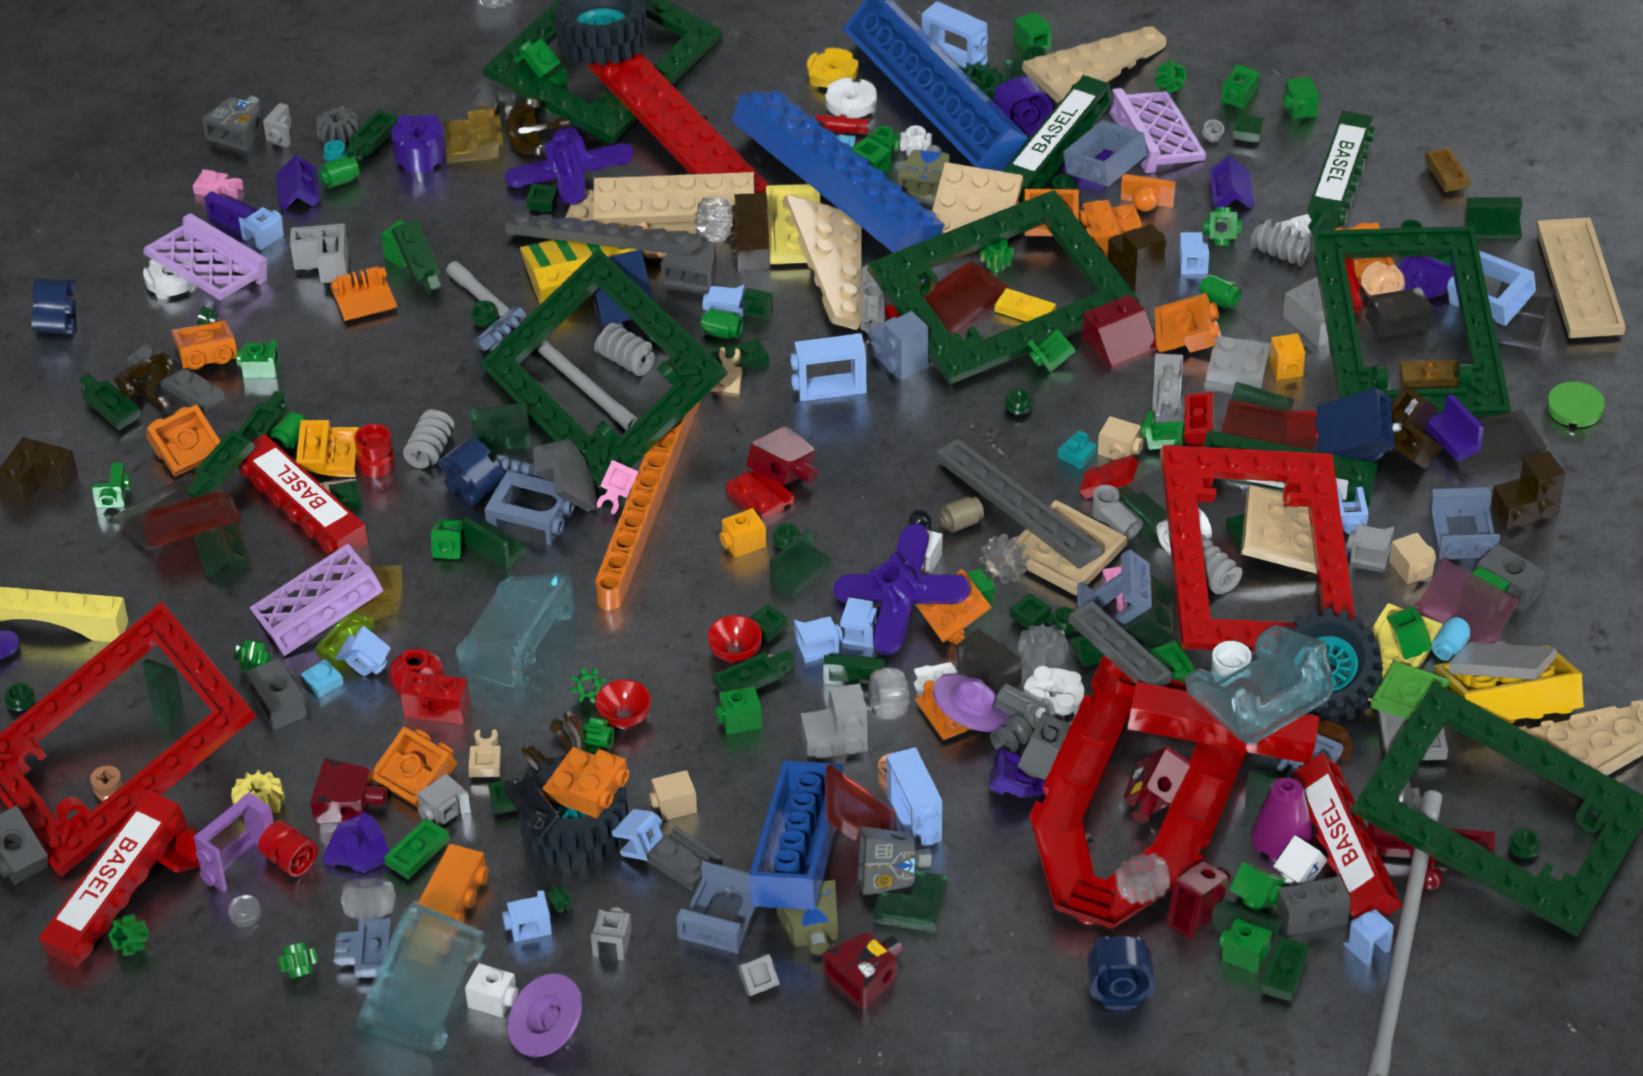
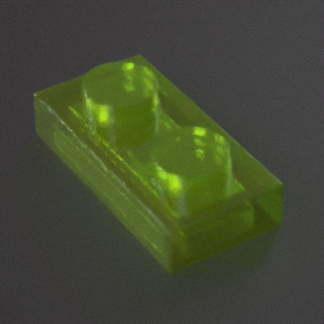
M354 611L342 618L315 647L316 656L341 667L345 660H335L347 637L349 635L356 637L363 626L373 632L375 630L374 620Z

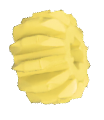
M258 769L254 775L246 772L245 779H236L235 787L232 788L231 792L233 805L250 792L269 805L272 813H280L285 795L279 778H274L271 771L262 775Z

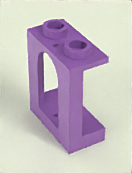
M248 792L194 836L197 849L196 856L199 859L201 868L200 875L208 885H215L223 892L227 890L224 870L252 847L258 846L262 833L274 822L269 805ZM243 814L246 826L244 832L220 851L209 843L218 833Z

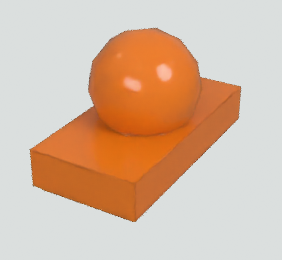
M1123 174L1121 179V200L1132 201L1135 207L1142 212L1151 211L1157 205L1173 208L1176 182Z

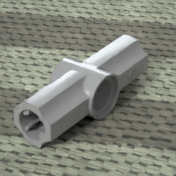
M866 265L862 267L861 330L868 334L869 329L885 322V294L867 271Z

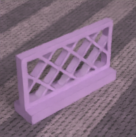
M1122 88L1112 89L1113 103L1107 110L1117 125L1144 132L1147 156L1140 160L1139 163L1145 173L1155 172L1157 165L1205 161V151L1167 91L1126 95ZM1163 101L1164 104H1165V107H1164V106H1161V105H1159V104H1156V103H1154V102ZM1132 104H1138V105L1142 106V108H1141V109H1140V108H1137V107L1133 106ZM1147 109H1150V110L1155 111V112H1157V113H1159V114H1158V115H1155V114H1152V113H1150V112H1147L1146 110H1147ZM1163 116L1172 118L1175 122L1164 119ZM1140 118H1143V119H1146V120H1148V121H1151L1152 123H1151V124L1145 123V122H1143ZM1158 124L1160 126L1168 128L1169 130L1165 131L1155 126ZM1175 131L1177 133L1184 135L1185 137L1182 138L1172 133ZM1150 133L1158 137H1161L1162 139H1155L1151 137ZM1168 140L1170 142L1178 144V147H1175L1165 142ZM1183 147H1185V148H1188V149H1190V150H1192V151H1194V152H1187V151L1182 150V149H1183ZM1160 149L1171 154L1161 155Z
M191 213L183 217L182 226L144 247V255L220 301L252 281L259 285L267 281V258ZM182 236H183V239L186 240V241H175V240L181 238ZM171 249V253H159L158 250ZM174 249H190V253H174ZM194 249H201L206 253H194ZM174 261H190V264H177ZM193 261H209V264H193ZM213 261H221L224 264H213ZM193 272H209V276H197ZM213 272H229V276L212 275ZM232 272H239L244 276H232ZM212 284H229V285L225 286V287L222 288V289H219V288L215 287V286L212 285Z
M346 544L249 608L276 643L281 653L286 656L384 590L368 565L366 566L349 544ZM350 556L347 565H338L339 561ZM334 573H343L340 580H331ZM319 574H325L322 581H313ZM318 589L316 596L306 597L309 590ZM300 590L297 597H288L293 591ZM293 605L291 612L281 613L284 606ZM270 606H275L272 613L261 614Z

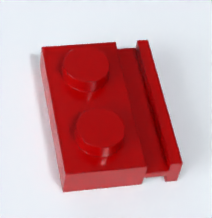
M755 470L752 472L747 471L726 483V492L746 510L753 508L762 522L783 511L784 506L794 504L793 494L780 483Z

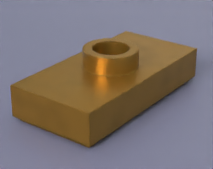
M1450 147L1425 152L1424 160L1444 192L1470 187V178Z
M1456 359L1400 361L1399 369L1403 388L1405 385L1408 387L1456 386L1459 378H1454L1453 374L1454 366L1457 364Z

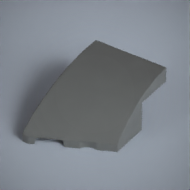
M565 439L533 447L535 474L545 480L553 481L556 495L587 512L597 509L596 493L589 468L581 452L571 440Z

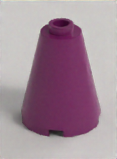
M1280 778L1272 784L1251 829V841L1255 850L1269 855V859L1277 862L1295 835L1313 846L1314 831L1303 787L1293 778Z

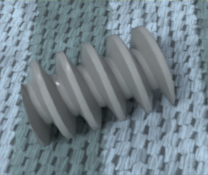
M1267 218L1264 224L1257 225L1251 237L1250 246L1252 249L1259 247L1260 252L1266 253L1268 251L1270 256L1278 255L1280 260L1288 258L1289 263L1296 264L1298 262L1299 267L1305 264L1311 248V235L1309 233H1306L1303 239L1300 238L1301 230L1299 229L1293 235H1290L1291 226H1286L1282 232L1281 222H1277L1272 228V220L1270 218Z
M614 322L608 324L595 341V352L616 362L619 366L625 367L626 370L633 372L637 376L645 375L654 364L655 355L652 352L651 343L648 341L644 342L643 338L636 337L634 333L627 332L623 327L619 328L618 324Z
M429 409L423 412L403 450V456L406 461L417 469H425L429 465L437 463L444 450L443 448L448 442L447 440H449L455 428L454 420L442 411Z
M1201 533L1207 587L1215 594L1222 595L1228 593L1240 581L1242 568L1236 567L1235 561L1229 559L1227 554L1221 552L1220 548L1214 546L1213 542L1206 539V536Z

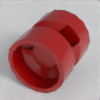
M376 423L360 427L354 435L360 472L374 478L389 474L395 466L390 430L386 426Z
M278 820L269 825L262 833L258 843L259 853L271 862L277 863L289 875L298 877L309 870L314 863L318 853V846L314 841L299 833L298 830L284 820Z

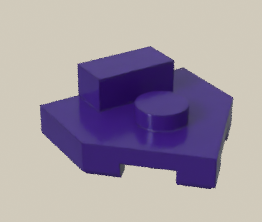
M1429 256L1405 257L1398 266V269L1405 277V288L1403 291L1408 304L1445 295L1448 291V282L1453 277L1451 265Z
M999 748L995 755L994 766L989 774V789L1000 794L1006 791L1021 798L1044 795L1043 785L1045 780L1031 777L1017 767L1022 756Z
M365 812L337 825L322 859L325 865L336 866L339 864L352 867L354 871L366 873L384 865V856L390 852V849L385 842L383 832L373 816H368Z

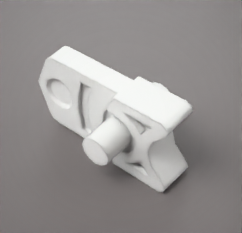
M1306 214L1281 222V231L1283 232L1286 226H1291L1290 235H1293L1297 229L1301 230L1300 238H1303L1306 233L1311 235L1307 227L1311 219Z
M952 662L931 667L924 665L914 669L918 679L913 684L916 691L919 692L924 689L923 685L926 681L932 680L936 682L942 676L957 674V670Z

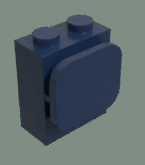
M641 249L608 257L653 299ZM600 288L591 294L600 327H605L612 322L618 324L619 328L625 327L624 322L632 320Z
M1378 388L1369 389L1316 406L1317 418L1315 419V425L1318 430V452L1373 462L1380 459L1385 452L1394 449L1391 398Z

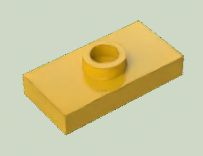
M1008 288L1005 289L995 304V312L1026 322L1056 310L1055 303Z

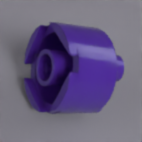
M1028 76L1014 78L1006 83H1001L995 89L993 102L1028 138L1039 129L1044 119L1053 112L1051 100L1036 82Z
M403 115L397 119V124L393 127L391 136L394 159L398 166L399 164L404 166V170L410 173H426L434 170V165L439 162L440 165L444 163L447 156L444 129L436 115Z

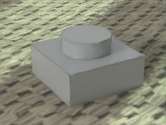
M767 953L737 965L748 996L755 995L780 984L771 957Z

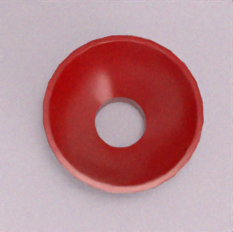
M730 615L722 617L715 621L708 630L709 648L715 656L726 661L737 662L746 660L756 654L761 647V628L754 620L746 616ZM731 645H741L744 648L738 653H732L727 650Z
M417 648L408 649L394 658L389 672L392 686L401 693L408 671L444 675V668L440 658L435 653ZM414 657L423 659V662L417 666L407 664V661Z
M616 680L606 684L599 690L595 701L596 709L600 718L608 719L609 725L622 728L630 727L647 717L651 706L650 693L644 685L637 681ZM623 709L633 712L627 718H620L616 715L618 711Z

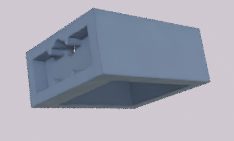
M1102 120L1063 151L1066 172L1069 175L1109 187L1147 156L1144 132ZM1104 149L1115 152L1105 161L1094 159Z

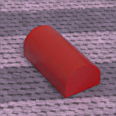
M1213 392L1185 395V440L1192 447H1203L1208 430L1214 431Z

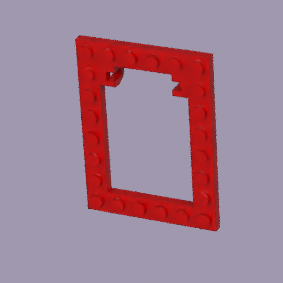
M1162 445L1160 457L1181 649L1214 650L1222 642L1236 641L1247 646L1251 652L1276 653L1275 644L1277 639L1284 640L1282 630L1287 625L1291 629L1295 628L1294 622L1210 618L1197 501L1199 503L1214 502L1216 488H1211L1214 478L1285 482L1282 495L1283 506L1291 508L1308 507L1322 616L1325 615L1324 608H1333L1334 616L1339 617L1341 610L1349 612L1351 621L1355 619L1332 454Z
M161 601L0 732V798L9 809L18 806L47 853L48 862L62 877L120 829L148 790L159 795L165 793L257 716ZM158 645L212 712L91 812L80 798L68 797L57 805L55 813L58 817L56 818L24 776L31 769L25 761L33 755L40 761L43 760L46 754L38 742ZM77 810L78 813L71 819L67 817L70 811Z

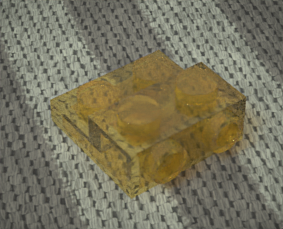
M494 109L468 111V120L443 122L447 163L499 158L498 147L504 146L502 131H499L501 130L500 115H495Z

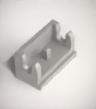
M1155 354L1152 411H1154V416H1160L1163 405L1171 406L1172 415L1177 412L1178 399H1181L1183 355Z

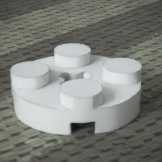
M852 78L836 80L827 88L828 92L825 95L826 107L836 116L845 114L849 118L863 117L876 110V89L870 82L860 79L861 83L852 82Z
M152 259L149 261L150 266L147 269L145 267L143 270L147 288L154 292L159 299H167L170 296L193 291L197 288L194 284ZM174 261L177 264H190V261Z
M1040 666L1027 679L1024 685V693L1054 708L1057 719L1064 720L1066 715L1074 712V715L1077 713L1084 698V686L1081 682V676L1077 672ZM1050 692H1058V693H1060V694H1056L1055 697H1051V696H1050ZM1040 708L1034 715L1040 718L1042 712L1046 714L1047 712L1044 708Z

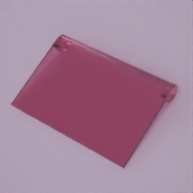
M1443 559L1421 600L1417 601L1414 606L1421 616L1442 624L1453 617L1463 619L1470 626L1468 642L1495 644L1519 600Z

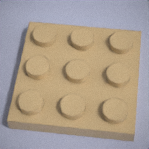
M945 162L932 210L936 218L944 223L941 234L1016 205L1023 184V175Z
M1250 485L1246 493L1241 554L1317 574L1308 507H1284L1283 493Z
M1055 500L1049 508L1100 545L1102 556L1078 569L1026 529L1005 549V558L1077 596V583L1081 581L1087 586L1127 545V536Z

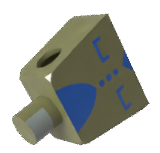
M935 145L927 147L926 151L912 150L898 174V185L901 186V190L915 198L935 200L945 162L949 163V155L942 153V150Z
M835 879L822 882L815 910L776 907L777 914L793 946L802 947L809 945L812 954L821 955L829 949L828 942L835 941L838 938Z

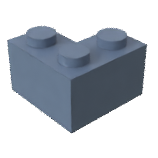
M912 311L899 318L893 317L868 330V351L874 358L881 361L890 373H894L902 381L928 367V326Z

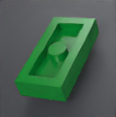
M1176 641L1149 650V653L1172 673V680L1204 689V679Z
M425 818L384 856L385 865L410 879L450 841L449 832Z

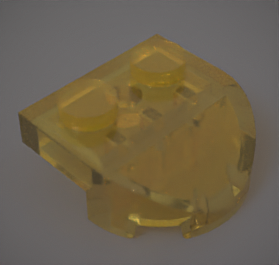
M402 565L370 567L384 591L351 612L350 615L356 619L366 621L391 617L400 609L403 602Z

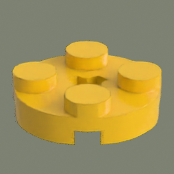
M827 48L825 53L819 55L815 52L807 61L809 82L813 86L828 88L831 83L842 78H852L853 82L858 75V61L852 58L851 52L841 48Z

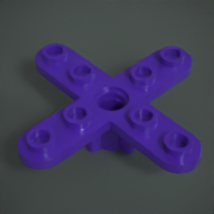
M564 128L555 132L551 142L544 144L547 160L512 168L505 173L504 177L507 185L514 188H521L536 182H548L551 179L557 178L561 200L564 203L574 205L580 203L586 196L585 171H598L603 167L627 164L634 157V151L629 144H617L586 151L583 138L578 135L577 130L574 128Z
M920 524L910 525L901 532L895 554H892L889 561L883 563L878 569H872L869 574L844 575L833 586V593L840 602L847 603L850 597L882 604L873 637V645L882 655H891L901 648L913 604H958L964 601L970 593V584L961 575H920L929 542V534L925 527Z

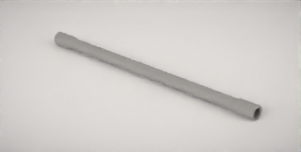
M453 261L448 265L446 269L447 274L480 301L485 300L494 303L498 308L499 318L510 309L476 280L472 273L458 261ZM544 340L535 348L608 412L612 419L626 431L638 420L636 416L623 405L617 403L549 342Z
M1434 790L1426 791L1423 796L1420 813L1437 822L1442 795ZM1414 848L1375 1047L1371 1053L1367 1076H1388L1391 1061L1390 1052L1429 855L1417 848Z

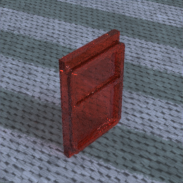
M970 260L939 281L934 290L923 298L948 332H955L994 305L1005 289H1009L1010 285Z
M1229 400L1221 433L1311 450L1315 433L1317 432L1315 425L1317 416Z
M222 490L147 511L145 513L146 517L140 519L144 528V534L147 536L151 547L242 521L234 499L230 493L225 494Z
M831 764L825 767L826 818L831 825L858 844L860 827L897 831L895 810Z

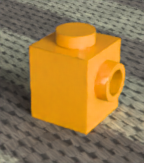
M1298 333L1271 337L1269 363L1276 380L1303 376L1305 349Z
M752 508L722 519V532L719 533L720 541L725 549L729 548L733 556L737 558L766 547V526Z

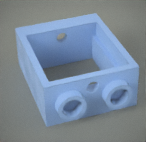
M938 1L922 13V31L957 66L965 68L967 62L972 65L979 61L982 66L987 63L988 35L986 22ZM945 30L966 38L967 52L946 43Z
M1479 250L1484 274L1510 284L1498 299L1488 295L1493 321L1506 326L1536 292L1534 272ZM1453 276L1450 278L1447 286L1450 304L1460 308Z
M861 334L795 342V353L790 354L792 370H796V374H791L793 391L798 390L800 402L867 393L866 351ZM851 359V373L807 378L806 365Z
M916 747L886 755L887 797L904 832L910 834L915 843V849L941 842L942 799Z

